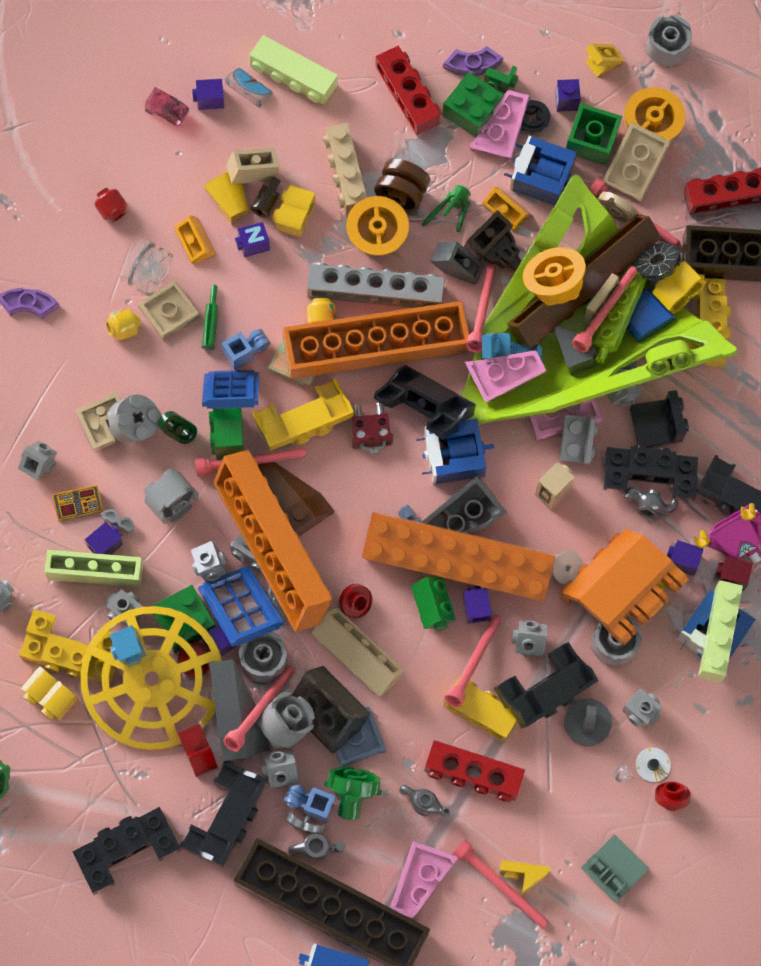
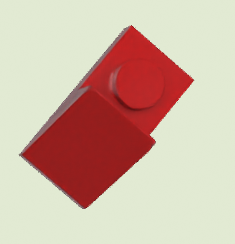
M200 723L177 732L196 777L218 767Z

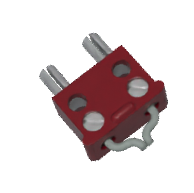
M379 402L376 403L377 414L362 416L361 406L358 405L359 416H357L356 405L353 406V448H362L365 451H370L371 455L377 454V451L385 446L393 444V434L390 432L388 413H384V405L380 403V409Z

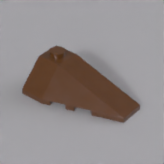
M276 462L258 464L262 475L267 478L268 486L272 493L277 496L282 511L287 514L291 527L297 532L299 537L334 513V510L320 492Z

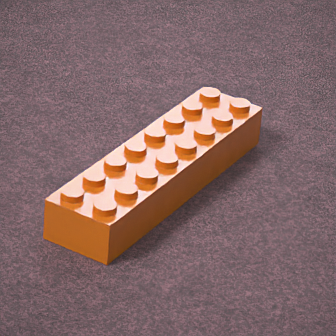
M462 301L283 327L282 338L290 379L468 353L466 342L469 332Z
M249 450L224 456L213 484L295 632L320 625L332 601L331 593L323 584L319 571L314 568L309 553L304 550L300 543L297 532L291 527L287 514L282 511L277 496L272 493L268 486L267 478L262 475L256 459L252 457Z
M374 511L371 515L362 558L545 601L555 554Z

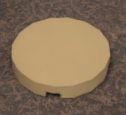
M602 192L597 199L612 218L617 220L620 218L625 219V224L639 214L629 202L613 193Z

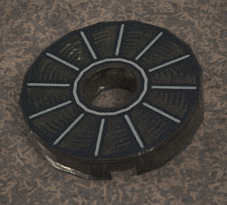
M658 243L645 249L640 254L636 262V268L643 279L646 278L650 281L663 280L675 272V268L681 263V255L675 245L671 243Z

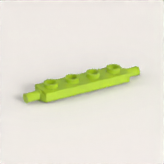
M638 269L635 277L604 319L594 341L596 349L599 350L596 357L598 363H605L608 353L618 350L647 281L645 275H642Z

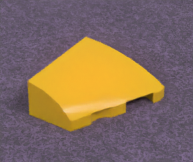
M228 171L204 185V190L218 205V210L231 225L249 213L243 183L231 184Z

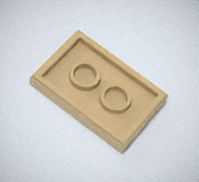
M631 122L603 181L606 185L642 202L671 141Z

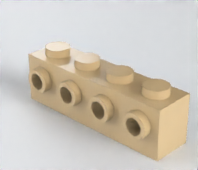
M348 123L326 127V136H323L325 149H329L330 152L328 162L330 168H334L335 175H333L335 188L339 187L340 208L344 207L347 217L351 209L359 201L367 198L349 126Z
M337 607L327 612L320 625L316 626L311 633L321 645L329 649L338 661L344 663L354 676L360 678L368 686L369 690L379 697L388 692L405 671Z

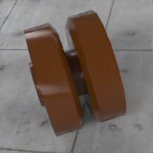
M397 158L389 159L384 165L382 176L378 179L374 192L377 196L394 200L404 211H416L420 207L423 194L427 191L431 178L427 172L412 162Z

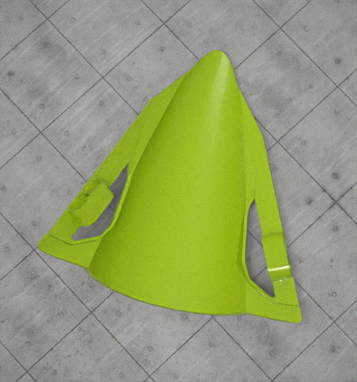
M573 175L556 205L484 324L483 335L488 333H510L511 342L519 344L507 323L538 298L525 287L523 282L524 269L528 262L537 254L558 247L574 219L572 216L578 207L581 210L586 234L577 252L584 259L619 230L610 214L590 192L579 175ZM637 262L629 265L623 270V273L619 276L618 284L621 281L623 274L626 273L630 267H635ZM650 280L646 281L644 289H649ZM595 295L591 297L587 304L580 306L574 311L575 313L572 317L564 320L558 326L576 334L585 332L587 327L583 325L586 308ZM683 307L674 315L676 320L641 342H638L626 329L618 350L608 353L605 363H598L595 358L596 367L570 375L556 332L548 333L538 345L542 347V363L547 372L488 403H485L469 372L461 396L476 404L474 416L467 420L477 419L478 424L546 414L719 358L732 357L738 351L707 320L704 321L697 318ZM601 325L592 336V345L594 344V341L597 337ZM687 342L702 347L692 350L689 349ZM481 351L475 352L473 361L487 359L483 358ZM646 356L647 364L616 374L619 369Z

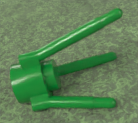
M456 185L453 191L449 192L446 198L422 222V225H427L449 202V205L443 212V216H447L453 207L458 209L462 207L456 231L460 232L467 208L470 205L468 200L471 195L470 191L464 186Z

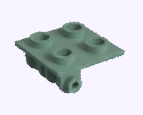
M615 834L581 867L615 903L649 870Z

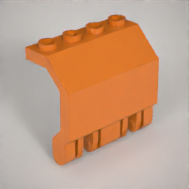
M627 529L621 534L616 533L610 539V545L605 550L601 548L593 557L594 561L590 565H583L577 573L578 576L573 581L568 580L561 588V600L567 606L571 603V600L580 603L622 645H625L632 638L631 635L634 636L637 633L636 628L625 619L629 614L638 623L645 625L664 606V603L666 604L670 600L668 595L658 587L661 582L672 592L677 593L680 590L679 587L682 588L689 581L687 575L644 535Z

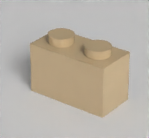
M275 148L233 151L226 164L231 184L271 181L280 168Z
M557 462L538 481L535 496L552 510L571 491L575 478L573 472L566 465L562 466Z

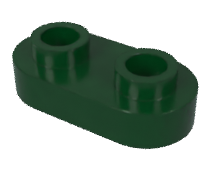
M174 411L164 413L158 421L159 429L181 444L192 442L197 435L196 426Z

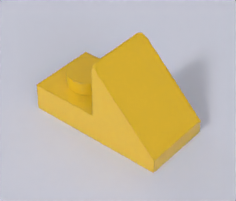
M591 43L586 48L590 55L586 63L596 77L625 62L613 44Z
M502 860L499 874H505L504 878L518 880L519 876L523 877L522 896L548 876L550 867Z

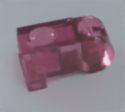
M154 87L145 102V112L151 115L154 113L177 126L181 125L189 112L186 104L157 87Z

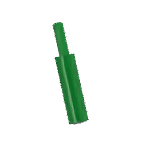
M217 285L211 286L209 304H206L201 348L209 351L215 349L218 305L216 304Z

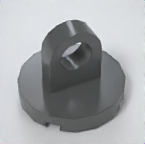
M581 699L574 702L567 710L564 725L567 734L575 743L582 746H595L609 735L612 719L607 707L600 701Z

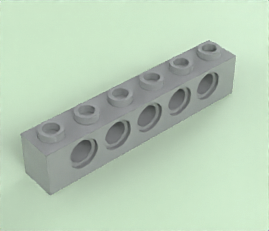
M319 262L310 264L307 297L407 308L442 304L444 277H439L436 274H428L427 276L417 275L414 272L396 273L389 269L376 271L369 267L357 269L347 265L328 266L326 263ZM329 278L337 280L335 283L326 282ZM355 280L359 284L352 286L348 282ZM379 283L381 286L379 288H373L371 284ZM400 285L403 289L395 290L393 286ZM418 287H422L426 291L420 293L417 292L415 289Z

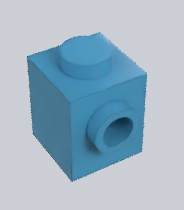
M132 625L110 634L113 646L110 648L115 660L119 659L124 665L131 666L141 662V658L147 656L138 631Z

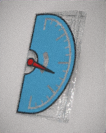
M240 67L225 77V82L229 87L258 108L273 94V91Z

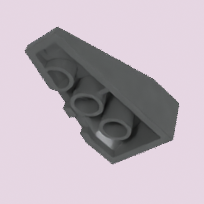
M477 475L422 520L421 523L471 534L492 525L506 513V510L480 476Z
M233 659L210 662L209 666L223 761L248 758L269 751V740L258 726L257 720L245 734V744L239 751L234 752L225 746L223 742L225 736L229 731L239 728L256 704Z

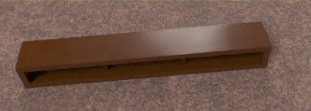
M637 214L584 259L586 271L583 277V286L576 299L563 304L548 306L537 298L509 321L507 325L518 343L528 348L539 345L542 338L548 333L555 331L554 327L572 317L575 313L574 311L580 306L587 304L612 273L619 277L626 267L637 262L639 256L649 247L652 249L653 245H656V242L662 237L650 217Z

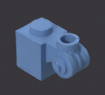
M262 329L253 330L248 339L240 332L222 342V351L232 368L237 370L253 361L254 355L265 351L271 342Z
M289 785L288 792H286V797L283 800L286 805L291 809L304 810V815H309L311 818L327 823L335 803V795L314 787L311 793H307L302 789L303 786Z

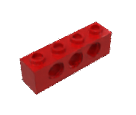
M398 45L377 55L375 67L415 134L418 135L439 125L441 110L437 103L434 104L432 102L427 86H423L420 82L421 78L418 71L411 67L408 54L405 51L402 52ZM395 71H402L403 73L397 74ZM406 88H412V89H414V90H413V91H407V90H405V89H406ZM422 105L424 108H416L415 106Z
M761 168L750 172L737 171L727 176L715 175L709 179L701 180L700 178L690 180L686 183L684 189L689 214L695 215L760 204ZM747 184H753L756 188H751ZM726 188H733L735 191L730 192ZM705 191H710L714 195H707Z
M434 740L424 772H427L428 776L433 779L441 780L445 778L451 780V784L464 787L467 785L473 787L474 791L479 794L487 795V793L497 795L496 798L501 801L510 802L511 800L516 801L525 769ZM452 760L456 762L458 767L451 771L446 769L444 763ZM470 768H477L480 771V776L472 778L468 775L467 771ZM498 775L503 779V783L498 786L494 785L490 778Z

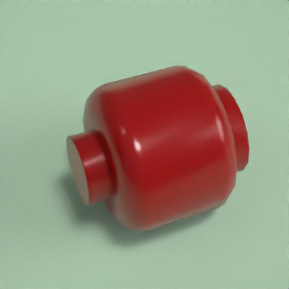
M104 188L97 193L98 198L94 205L104 220L115 222L127 213L126 208L128 204L117 189L109 190Z

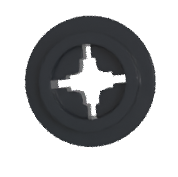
M529 100L521 125L522 130L530 131L531 134L535 131L541 132L549 124L550 111L544 103L537 100ZM537 112L536 119H533L532 121L528 122L529 115L532 116Z

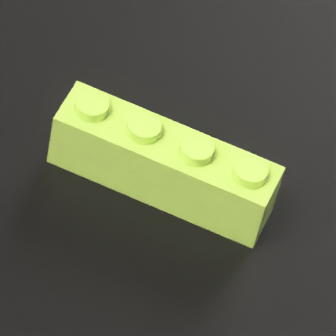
M264 35L249 55L250 66L255 71L269 75L275 82H282L288 85L292 91L296 93L301 92L315 103L319 102L325 105L338 86L337 74Z
M47 550L45 564L47 580L141 588L143 572L141 557Z
M719 581L715 588L699 669V678L721 683L726 676L743 588L742 585Z

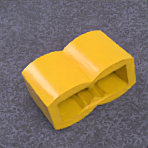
M290 185L288 190H284L280 200L283 204L280 209L275 210L272 219L275 222V229L301 237L313 210L316 193Z
M683 261L672 267L671 273L667 278L661 279L656 283L652 293L675 315L705 286L706 281L687 262Z
M41 667L36 670L21 688L25 693L23 698L33 706L36 703L43 708L41 712L50 720L56 718L60 721L78 700L75 694Z

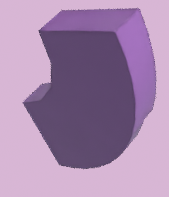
M487 46L474 53H466L456 49L443 63V68L458 75L465 76L470 72L476 76L485 74L488 67L491 69L497 68L504 58Z
M15 288L0 294V304L10 316L18 312H30L43 319L60 307L59 303L52 296L37 289Z

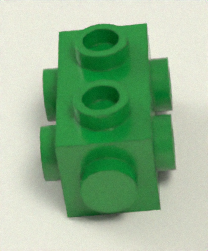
M427 576L411 585L424 629H434L436 632L448 628V624L456 620L443 577Z

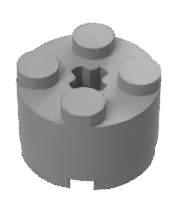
M676 15L657 18L649 30L646 53L653 61L667 68H672L682 62L688 54L692 41L689 23Z
M139 394L131 395L115 402L111 406L107 415L110 426L108 428L112 436L122 443H137L155 434L158 429L161 412L148 397Z
M168 469L161 479L156 483H150L144 489L146 494L145 504L163 524H167V520L173 523L182 518L193 507L190 504L193 498L196 501L198 499V492L180 472L173 469Z
M629 616L625 619L636 628L637 633L634 636L631 635L632 638L625 645L617 641L614 642L612 640L613 636L609 634L601 622L598 623L592 637V648L597 658L607 666L614 667L627 664L635 657L641 645V629L638 623Z
M270 632L241 644L239 658L242 671L253 681L260 683L274 682L287 665V650L281 637L275 632ZM266 653L267 658L261 660L259 656H263V654Z
M291 692L280 693L257 719L258 726L275 749L295 746L314 726L312 725L315 718L314 712L309 703L301 696L298 698L292 696Z

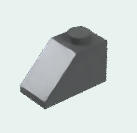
M457 241L438 243L430 261L443 273L471 284L478 283L485 266Z
M560 326L554 327L570 375L596 367L594 359L597 357V352L594 344L591 345L586 353L579 352L572 345V341L577 334Z

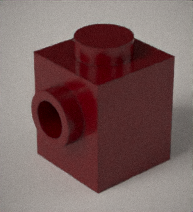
M726 556L722 563L718 562L715 576H719L718 582L724 581L742 585V591H745L749 583L753 563Z

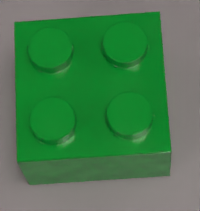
M468 72L443 103L442 116L474 137H477L483 125L492 116L494 109L504 94Z
M580 103L567 140L566 149L577 152L576 156L607 166L623 116Z
M216 408L213 411H209L212 455L216 454L217 460H223V457L226 455L244 451L241 408Z
M193 585L153 605L180 611L195 619L207 631L215 627V623ZM153 614L160 628L169 631L175 618L168 615ZM185 622L183 623L178 633L180 637L188 643L197 642L202 639V636L194 628ZM174 642L172 650L174 653H177L182 647Z

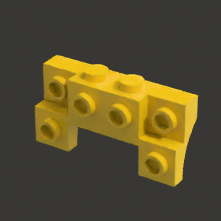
M699 274L706 281V284L691 298L698 300L697 318L704 321L707 320L726 340L730 339L731 325H727V318H730L731 305L727 304L725 279H709ZM687 342V344H688V346H689V349L694 350V349H697V348L702 347V346H699V345H696V344ZM719 358L704 364L710 367H724L726 358Z
M336 378L322 386H315L319 399L282 413L280 417L273 404L261 411L252 412L260 434L263 435L269 451L287 444H291V446L305 444L310 440L309 438L316 435L324 436L333 429V425L354 417V411L350 402L342 392Z
M33 609L26 629L27 634L19 654L20 658L43 665L46 670L58 673L59 670L67 672L69 677L80 680L82 661L89 645L52 634L57 619L56 615ZM108 631L96 647L109 653L110 647L113 646L110 634L113 632ZM94 656L91 657L87 675L88 679L102 683L104 661ZM113 665L110 667L109 685H111L116 669Z

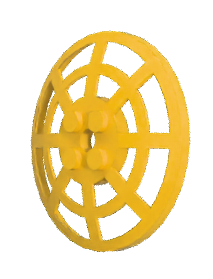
M158 606L128 610L107 622L96 633L87 647L80 675L81 691L85 705L97 725L110 737L125 745L147 750L165 749L179 745L181 740L174 723L185 717L194 705L197 704L208 709L205 716L199 722L203 729L216 711L214 698L212 701L200 695L203 681L201 665L212 661H222L220 652L207 630L195 619L180 611ZM162 614L174 617L175 620L169 631L158 628L140 630L135 616ZM124 620L127 621L128 627L132 625L137 629L147 655L141 658V662L131 666L124 665L119 659L115 660L111 650L108 653L96 647L101 638L111 628ZM184 622L202 636L211 652L197 657L190 644L178 635ZM150 635L163 636L165 641L160 650H147L142 637ZM174 642L178 643L186 651L190 660L177 664L169 655ZM94 656L104 661L102 670L103 691L90 696L87 675L91 657ZM111 665L124 671L123 684L113 688L109 686ZM194 668L195 685L192 692L181 687L180 684L181 673ZM153 671L158 674L159 682L156 685H149L146 682L145 676L148 672ZM125 693L128 694L135 702L130 715L118 706L114 697ZM175 695L188 700L184 708L171 717L166 703L171 701ZM107 700L112 710L121 719L126 721L121 734L115 732L102 720L96 712L94 704ZM144 706L157 707L162 720L143 721L139 720V716ZM135 726L148 729L165 727L169 740L147 743L129 738Z

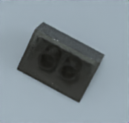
M325 666L306 671L292 694L296 698L301 696L309 703L315 717L311 732L332 754L336 753L361 730L371 714Z

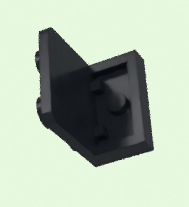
M677 390L668 391L665 400L631 405L630 414L637 445L652 447L683 442L686 433L689 431L687 419H683L684 403L682 397H678Z

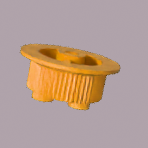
M657 87L644 88L634 93L627 101L624 110L627 128L633 122L669 141L681 132L686 117L685 109L680 99L672 92Z
M373 196L359 201L351 209L347 218L346 229L350 241L357 249L369 255L382 256L390 254L402 246L408 235L409 221L406 212L397 202L387 197Z
M558 247L545 250L533 257L526 265L523 272L525 287L548 306L574 300L579 296L583 286V277L586 271L584 258L580 253L570 248Z

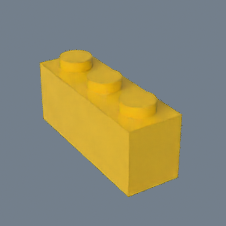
M471 680L465 688L466 699L461 707H453L444 701L443 706L504 743L517 723L510 708L505 709L503 704L497 700L495 694L487 690L485 692L476 688L477 684Z

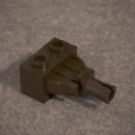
M498 210L464 245V248L480 262L484 260L490 264H497L502 270L505 267H510L516 272L522 262L518 255L521 250L515 245L514 236L510 232L514 225Z

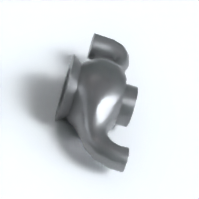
M630 487L624 495V499L627 501H632L633 499L637 501L638 508L636 511L640 515L652 519L658 518L660 513L673 512L679 504L676 500H671L668 505L665 504L660 497L661 494L651 489L643 493L635 487Z
M408 785L400 786V794H408L410 796L412 806L418 814L422 816L438 814L444 817L450 815V809L442 807L437 796L430 790H414Z
M312 834L299 844L291 845L288 848V853L290 855L300 853L309 859L320 860L329 855L330 852H342L345 849V844L339 841L333 845L321 834Z

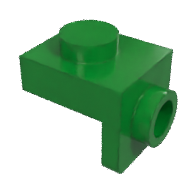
M513 66L509 75L488 67L484 82L497 91L506 93L511 87L515 88L519 78L516 75L517 67Z

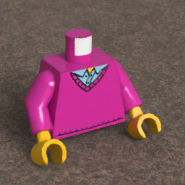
M750 503L744 508L742 506L739 511L715 524L709 532L710 535H707L705 530H701L700 538L694 536L695 545L698 548L707 546L735 559L746 554L753 564L761 560V551L758 548L761 546V513L755 509L754 503Z

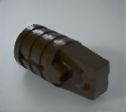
M273 177L268 187L264 184L262 185L259 194L250 207L254 214L263 218L269 216V212L280 195L276 190L281 180Z

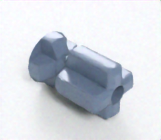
M409 505L401 507L398 511L401 518L421 522L419 518L414 519L415 512Z

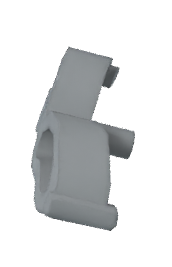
M114 509L102 512L101 517L103 521L115 524L119 529L125 530L126 533L134 532V524L130 517L119 519Z
M292 812L289 813L287 822L292 826L311 834H322L325 824L322 826L308 824L310 820L309 815H306L304 822L294 817Z

